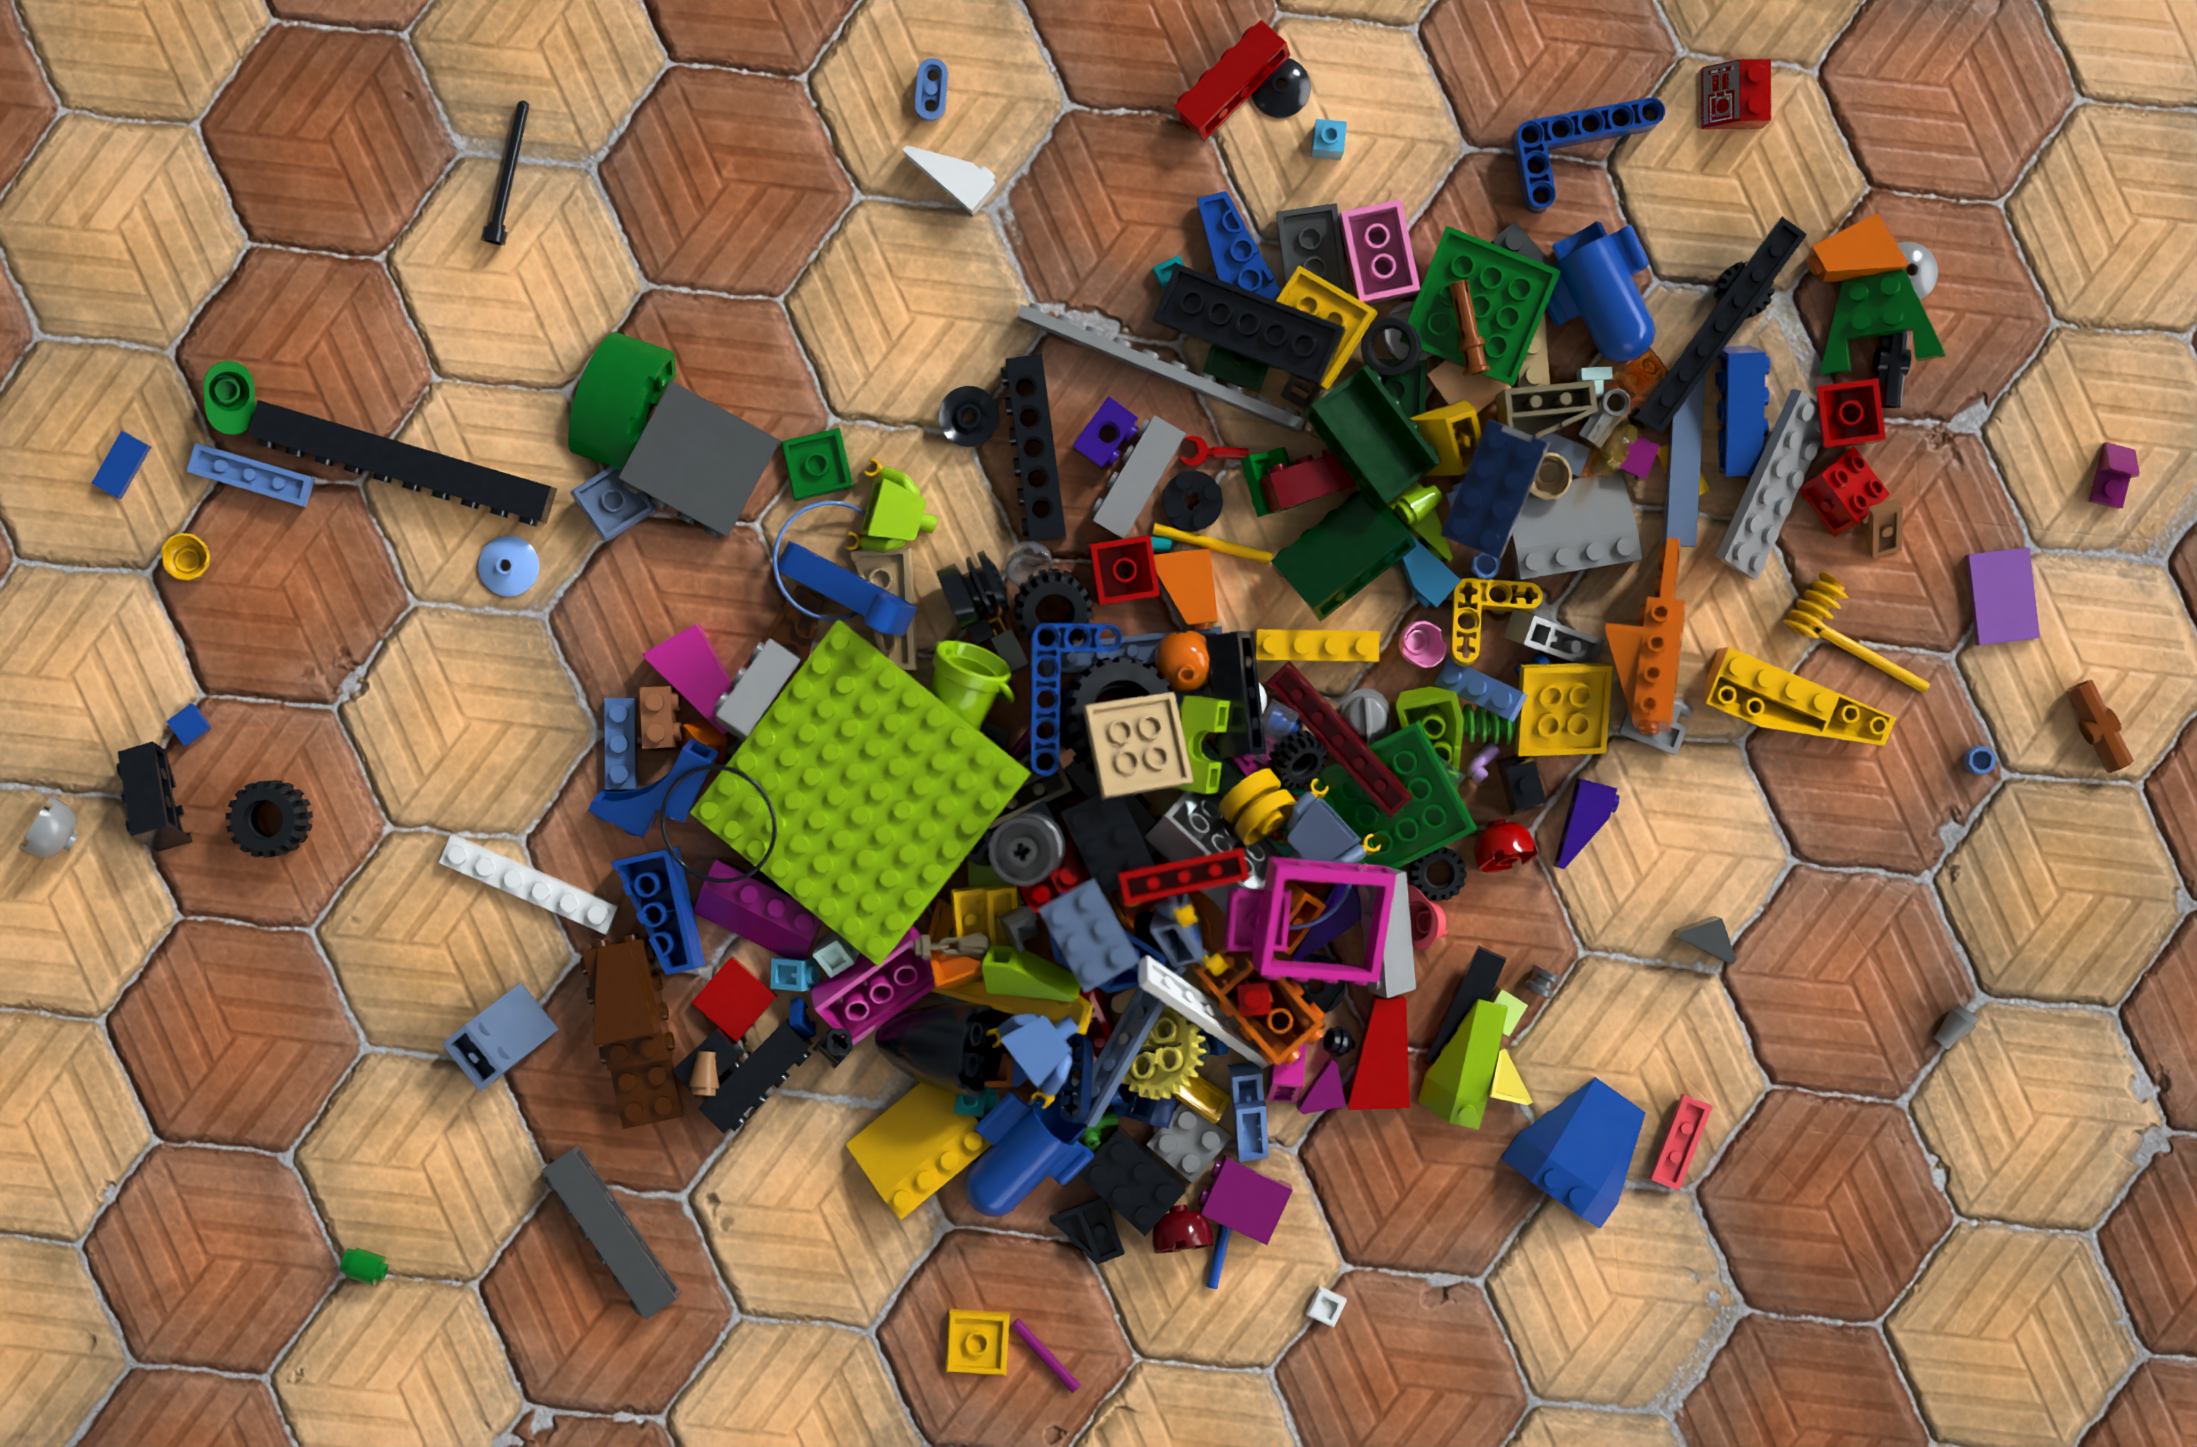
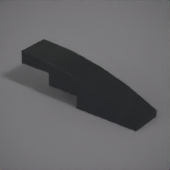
M1478 945L1452 994V1000L1425 1054V1060L1435 1063L1441 1054L1442 1048L1446 1043L1450 1042L1457 1032L1459 1024L1477 999L1489 1000L1506 962V957Z

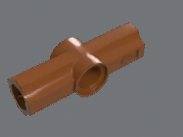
M2093 680L2084 681L2065 691L2080 719L2078 726L2081 734L2090 745L2094 746L2107 773L2121 770L2134 762L2120 734L2122 729L2121 723L2113 710L2106 707Z

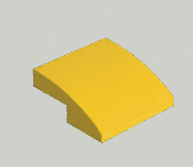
M988 885L950 889L954 938L980 932L987 936L991 945L1012 947L1008 944L998 916L1018 907L1015 885Z

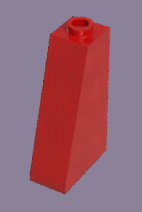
M1396 995L1390 998L1372 996L1346 1097L1348 1110L1410 1108L1407 1006L1404 995Z

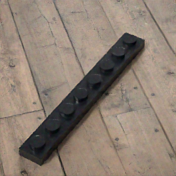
M1783 216L1779 218L1634 417L1657 435L1662 434L1807 234Z

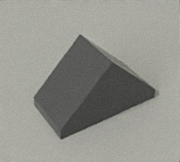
M1713 916L1675 929L1672 934L1734 965L1736 961L1723 919Z

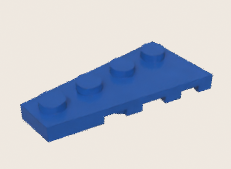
M1227 191L1197 198L1217 279L1276 301L1281 290L1270 268L1267 267L1255 241L1246 229L1245 223Z

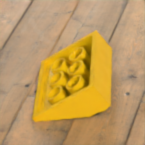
M921 1082L846 1143V1146L878 1193L900 1220L992 1145L974 1128L982 1118L956 1114L954 1112L957 1094L935 1089Z

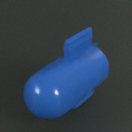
M1595 221L1585 229L1561 241L1554 242L1552 249L1558 259L1554 266L1555 269L1561 272L1546 308L1555 326L1558 327L1581 315L1597 350L1604 358L1613 362L1626 363L1636 360L1645 354L1654 342L1656 329L1652 316L1632 278V275L1644 270L1649 264L1632 225L1630 224L1611 235H1607L1602 223Z
M1009 1091L974 1127L983 1138L985 1137L992 1143L971 1165L964 1176L963 1189L965 1196L975 1211L987 1217H1002L1013 1211L1048 1175L1058 1184L1066 1185L1094 1158L1092 1151L1078 1142V1138L1086 1131L1085 1123L1074 1124L1061 1118L1059 1114V1095L1055 1094L1054 1101L1045 1109H1042L1041 1107L1045 1104V1099L1028 1105L1019 1096Z

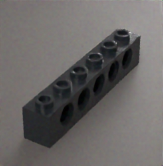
M1042 354L1005 359L1006 367H1001L1003 386L1009 385L1010 397L1005 398L1007 416L1013 415L1014 427L1009 428L1011 446L1017 445L1018 458H1013L1015 476H1021L1023 488H1017L1019 506H1025L1027 518H1021L1023 537L1029 536L1031 543L1067 538ZM1024 381L1030 382L1034 386L1032 394L1026 397L1020 396L1016 392L1017 386ZM1031 411L1038 416L1037 423L1034 426L1026 427L1020 422L1021 416L1025 412ZM1029 442H1038L1042 446L1041 453L1036 457L1027 456L1024 451L1025 446ZM1037 471L1042 472L1046 476L1044 485L1038 488L1031 486L1028 481L1029 476ZM1038 502H1046L1050 506V512L1044 518H1038L1033 514V507Z

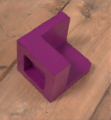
M1633 433L1626 436L1621 447L1624 451L1618 462V469L1634 475V479L1639 482L1645 480L1660 445Z

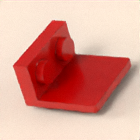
M1855 447L1847 450L1823 472L1804 482L1799 488L1800 493L1834 537L1858 524L1868 515V507L1880 504L1889 496V492L1883 483L1877 478Z

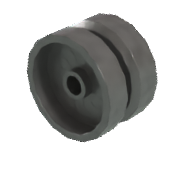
M1025 812L1002 823L993 833L989 843V858L994 870L1005 881L1014 885L1029 886L1045 879L1061 865L1065 855V838L1061 828L1050 817L1039 812Z

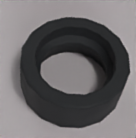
M1394 317L1381 318L1372 323L1364 333L1360 345L1362 358L1370 369L1375 370L1378 374L1390 377L1403 375L1410 371L1418 362L1422 350L1421 339L1416 329L1407 321ZM1386 329L1400 330L1405 334L1409 342L1407 356L1396 365L1381 363L1374 354L1373 345L1375 338Z

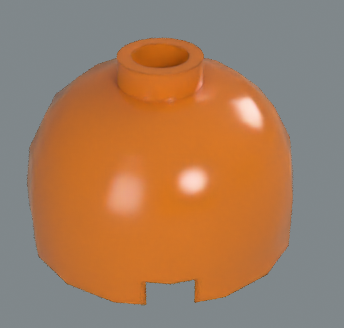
M1186 630V633H1171L1160 641L1155 650V668L1159 670L1157 672L1158 677L1161 680L1165 677L1170 683L1167 688L1180 693H1190L1200 690L1209 683V656L1206 638L1203 635Z

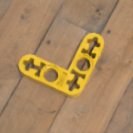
M1478 578L1462 579L1454 588L1452 594L1450 655L1453 662L1462 667L1470 666L1479 656L1481 610L1513 612V609L1525 613L1533 612L1542 602L1543 594L1540 587L1530 582ZM1465 587H1469L1470 592L1475 593L1469 600V607H1463L1465 604V594L1460 593ZM1494 588L1503 590L1506 595L1505 601L1501 603L1494 602L1490 598V590ZM1512 590H1515L1514 596L1521 597L1528 591L1530 592V597L1535 598L1530 604H1526L1525 598L1518 597L1515 598L1514 604L1510 603ZM1462 615L1472 617L1474 627L1468 630L1461 628L1458 624V618ZM1463 637H1469L1467 650L1473 652L1467 658H1463V654L1457 652L1463 645Z

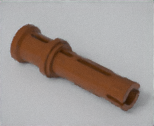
M1461 280L1450 283L1449 288L1460 337L1457 348L1458 351L1462 352L1465 370L1462 371L1463 376H1473L1490 371V366L1486 365L1483 351L1485 340L1479 337L1468 280Z

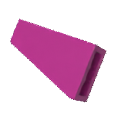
M695 624L643 653L645 659L723 735L730 734L729 731L714 722L716 713L713 712V709L724 692L730 695L734 688L730 686L732 680L701 625Z

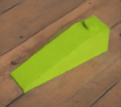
M1431 686L1401 692L1396 703L1401 727L1404 728L1418 720L1420 721L1456 790H1458L1463 716L1457 693Z

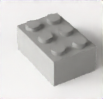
M770 638L765 645L759 642L748 660L752 663L748 670L743 667L739 670L730 685L734 688L730 695L724 692L713 709V712L716 713L714 722L742 741L746 740L800 662L798 657Z

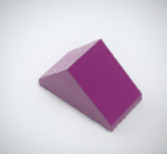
M1329 1056L1296 1105L1297 1110L1302 1114L1346 1106L1338 1064L1332 1057Z

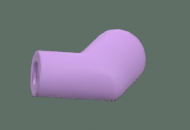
M1492 741L1472 757L1467 768L1468 777H1472L1476 783H1480L1488 776L1484 766L1501 754Z

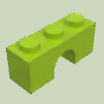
M1184 696V701L1179 708V717L1194 782L1190 785L1172 788L1203 794L1218 793L1222 762L1208 759L1202 751L1201 744L1203 737L1208 732H1226L1230 701L1201 696Z

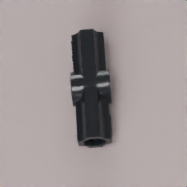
M1910 331L1880 336L1879 346L1876 347L1872 368L1879 381L1882 408H1901L1904 378L1908 374L1911 365V350L1908 349Z

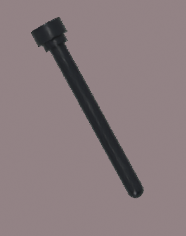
M524 100L519 101L516 107L492 220L487 223V226L483 227L481 240L501 246L505 245L508 233L505 231L506 226L503 224L529 111V104Z

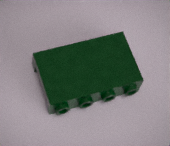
M1367 364L1324 397L1316 400L1303 412V415L1376 511L1441 463L1436 449L1430 443H1426L1419 433L1417 424L1412 419L1407 418L1401 410L1398 399L1393 394H1389L1382 385L1379 374L1375 370L1370 369Z
M1360 490L1352 493L1348 500L1337 509L1328 512L1324 519L1313 528L1304 531L1300 538L1289 547L1281 549L1271 562L1277 573L1285 578L1309 606L1314 616L1321 622L1416 547V543L1410 531L1386 505L1376 511Z

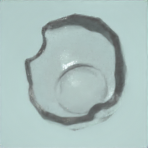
M1023 541L1010 549L1006 559L1005 573L1008 580L1019 587L1022 582L1025 584L1028 581L1027 577L1031 574L1034 576L1038 575L1039 570L1045 569L1046 572H1051L1053 558L1045 545L1034 541Z

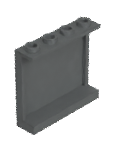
M670 381L618 478L625 481L622 486L636 495H639L642 490L652 496L649 502L664 510L667 509L668 505L679 510L677 517L692 525L697 520L706 525L704 529L706 533L721 539L722 535L730 536L734 525L781 441L677 383Z

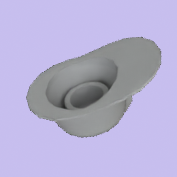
M1363 688L1355 690L1347 696L1342 704L1341 717L1367 746L1392 734L1388 701L1381 693L1374 689Z

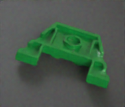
M1906 270L1842 281L1821 367V375L1823 377L1851 373L1849 341L1912 331L1916 361L1946 357L1945 350Z

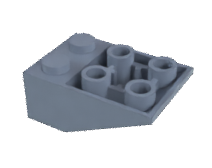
M521 982L443 1042L442 1045L479 1091H482L557 1032L559 1028Z

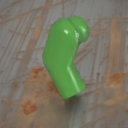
M1115 1110L1103 1113L1095 1128L1086 1125V1131L1081 1135L1085 1147L1090 1150L1098 1148L1104 1129L1119 1125Z

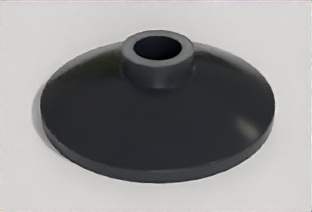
M1288 58L1251 95V98L1256 107L1270 117L1287 118L1293 116L1306 105L1311 91L1310 78L1300 63ZM1278 80H1283L1286 82L1287 87L1280 90L1276 87L1275 83Z
M963 386L954 389L943 399L938 414L939 424L944 435L953 443L963 447H975L987 442L996 432L999 424V409L994 398L985 390L975 386ZM968 412L975 414V420L972 423L964 421V416Z

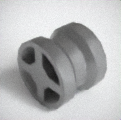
M1534 964L1531 969L1533 974L1529 980L1525 981L1523 986L1551 1000L1553 996L1552 989L1554 985L1559 984L1561 977Z

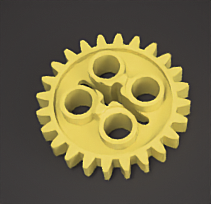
M1165 1005L1139 1052L1155 1050V1053L1144 1052L1137 1055L1124 1076L1122 1083L1130 1085L1129 1090L1136 1093L1139 1092V1096L1150 1097L1155 1100H1159L1160 1097L1170 1099L1171 1092L1180 1095V1085L1190 1087L1191 1084L1188 1077L1199 1076L1194 1070L1195 1065L1203 1066L1204 1064L1197 1059L1198 1055L1206 1053V1050L1199 1048V1044L1206 1040L1205 1037L1197 1036L1196 1034L1202 1027L1193 1024V1021L1185 1018L1184 1015L1171 1006ZM1171 1025L1172 1031L1171 1034L1168 1036L1167 1031L1169 1026ZM1181 1042V1045L1178 1046V1047H1174V1048H1173V1047L1162 1048V1045H1165V1046H1174L1175 1044H1178V1043ZM1176 1055V1063L1172 1066V1059ZM1149 1062L1150 1068L1149 1071L1146 1073L1145 1068L1147 1063Z

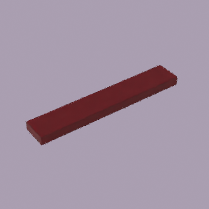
M1290 661L1266 682L1389 818L1394 816L1414 797Z

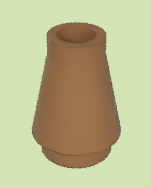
M697 1051L696 1062L688 1086L691 1087V1095L716 1096V1088H719L715 1061L716 1052Z

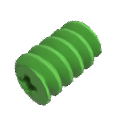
M1471 704L1464 705L1462 710V738L1465 733H1468L1470 742H1474L1476 735L1480 734L1482 743H1486L1488 736L1492 735L1494 744H1498L1500 737L1504 736L1506 744L1510 745L1515 735L1517 717L1514 722H1511L1488 710L1485 712V709L1476 706L1473 712Z

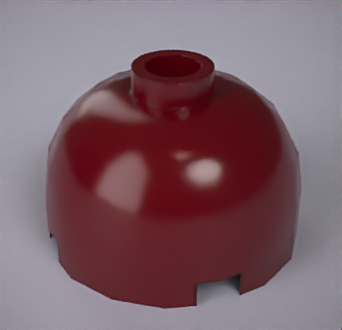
M1186 1204L1172 1206L1169 1213L1165 1214L1153 1227L1152 1245L1154 1253H1172L1185 1249L1193 1250L1212 1246L1213 1235L1208 1220L1198 1211L1187 1210Z

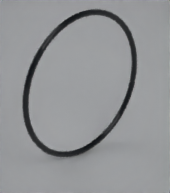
M706 765L687 771L670 786L662 803L660 825L664 842L677 863L700 879L715 883H731L743 880L756 873L766 863L773 851L777 835V823L772 803L756 781L737 769L723 765ZM716 769L737 774L750 782L759 791L768 806L772 820L770 846L760 863L741 876L721 879L700 874L687 866L678 857L669 842L665 828L667 802L676 786L696 772Z

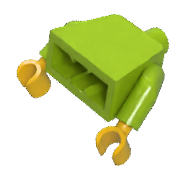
M869 459L870 463L877 465V470L873 473L864 470V473L870 479H875L860 534L856 532H848L846 534L854 536L856 544L853 547L845 546V548L848 550H859L862 547L866 551L885 553L904 547L907 540L915 541L918 530L933 533L937 524V516L924 513L926 499L920 496V489L906 473L885 466L883 468L876 459Z

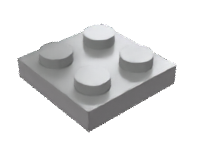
M1180 1102L1174 1109L1169 1129L1159 1127L1146 1142V1145L1191 1183H1194L1232 1136L1219 1124L1216 1123L1214 1125L1183 1102Z

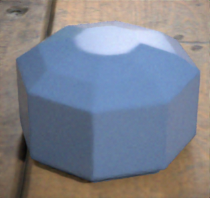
M1478 552L1471 558L1470 570L1476 578L1490 580L1499 573L1501 560Z
M1973 745L1964 752L1963 765L1969 773L1986 775L1995 768L1996 755L1989 747Z

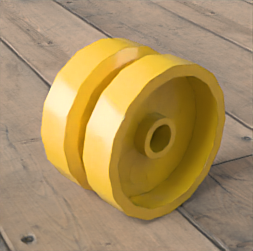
M1262 769L1242 780L1225 795L1219 804V812L1229 824L1236 823L1234 831L1245 845L1254 844L1281 827L1289 819L1292 806L1297 804L1287 789L1279 790L1281 782L1271 769Z

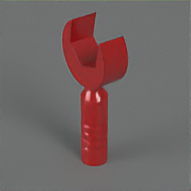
M1188 436L1184 440L1196 443L1198 453L1191 460L1179 457V459L1186 466L1197 467L1206 460L1207 456H1211L1214 459L1240 460L1249 456V448L1217 446L1208 448L1206 442L1201 437Z

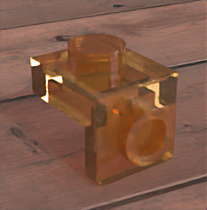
M1649 348L1641 357L1632 360L1613 375V379L1621 390H1624L1629 395L1631 400L1664 376L1668 369L1654 350Z

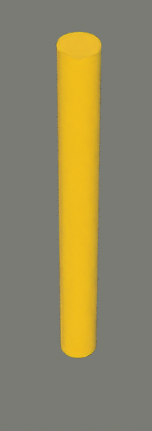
M1155 523L1152 533L1155 536L1206 549L1210 548V550L1269 565L1273 554Z
M1826 626V630L1819 628L1817 634L1923 694L1928 690L1930 683L1828 626Z

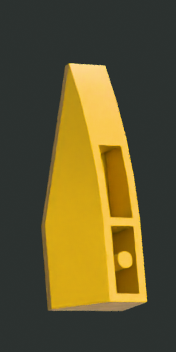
M1730 647L1718 648L1706 679L1704 704L1762 728L1885 746L1896 720V717Z

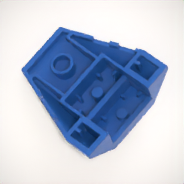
M1594 1077L1565 1098V1101L1557 1107L1543 1114L1531 1126L1521 1130L1505 1150L1501 1159L1578 1216L1601 1228L1618 1205L1646 1112Z

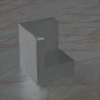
M1023 904L998 916L1008 944L1019 953L1025 950L1023 941L1040 934L1035 923L1038 915L1027 904Z

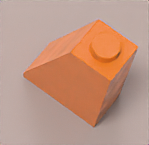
M1878 213L1813 245L1807 256V264L1813 275H1818L1822 282L1845 281L1906 270L1909 264Z
M1210 548L1154 555L1157 577L1187 626L1193 625L1194 631L1212 629V623L1218 622Z

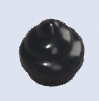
M1336 1026L1335 1028H1329L1324 1034L1323 1048L1331 1056L1341 1057L1356 1046L1351 1034L1344 1027Z

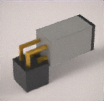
M1000 616L989 621L987 618H984L980 622L968 627L977 645L989 639L992 640L1000 658L1012 670L1011 675L1030 666L1013 630H1006ZM999 620L1004 633L998 635L995 629L992 630L990 623Z

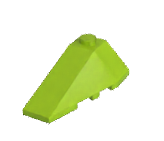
M1477 999L1459 1024L1455 1035L1448 1044L1444 1045L1440 1056L1425 1072L1418 1096V1103L1448 1123L1479 1130L1508 1011L1507 1005Z

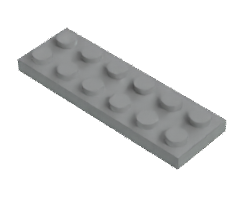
M1791 390L1715 555L1716 558L1745 577L1756 581L1765 567L1768 555L1773 544L1778 539L1779 531L1791 510L1792 503L1804 482V477L1816 456L1818 446L1822 440L1817 402L1803 391Z

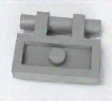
M1675 697L1671 732L1658 731V735L1639 733V729L1633 726L1627 707L1617 734L1669 754L1677 755L1687 730V726L1676 723L1679 715L1690 718L1694 707L1684 704L1682 699Z

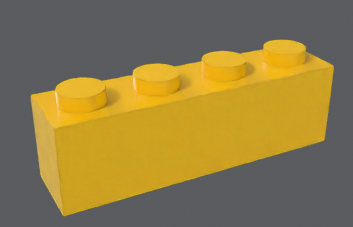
M1255 630L1256 661L1379 662V631Z

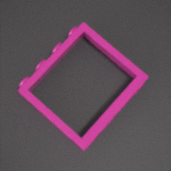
M1269 857L1252 966L1263 978L1277 980L1280 976H1288L1293 980L1302 982L1309 981V978H1320L1321 981L1326 983H1338V980H1349V982L1356 985L1379 982L1397 874L1387 866ZM1285 879L1377 885L1364 966L1272 960Z

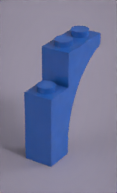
M691 738L681 750L673 769L653 784L635 790L610 791L602 789L591 802L588 811L595 814L602 821L611 822L623 828L630 835L643 838L653 826L658 812L661 811L664 797L670 786L687 771L700 766L713 765L719 751ZM710 770L696 772L676 786L667 802L666 817L681 822L686 820L696 804Z

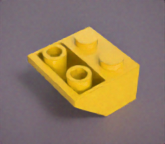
M1466 399L1410 418L1417 424L1419 433L1426 443H1430L1436 449L1441 462L1424 476L1462 475L1467 473L1482 434L1475 408Z

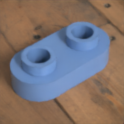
M936 58L923 61L917 72L915 109L918 116L927 122L939 120L946 110L949 74L946 65ZM931 72L939 74V78L936 81L928 79V75ZM934 102L936 104L935 110L927 111L925 109L926 104Z

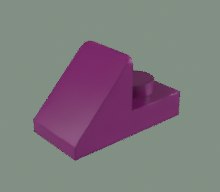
M2108 442L2103 443L2089 502L2117 509L2123 508L2130 478L2139 477L2140 473L2135 449Z

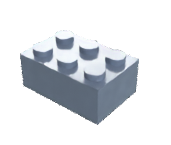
M1094 878L1085 881L1038 908L1085 993L1140 962Z

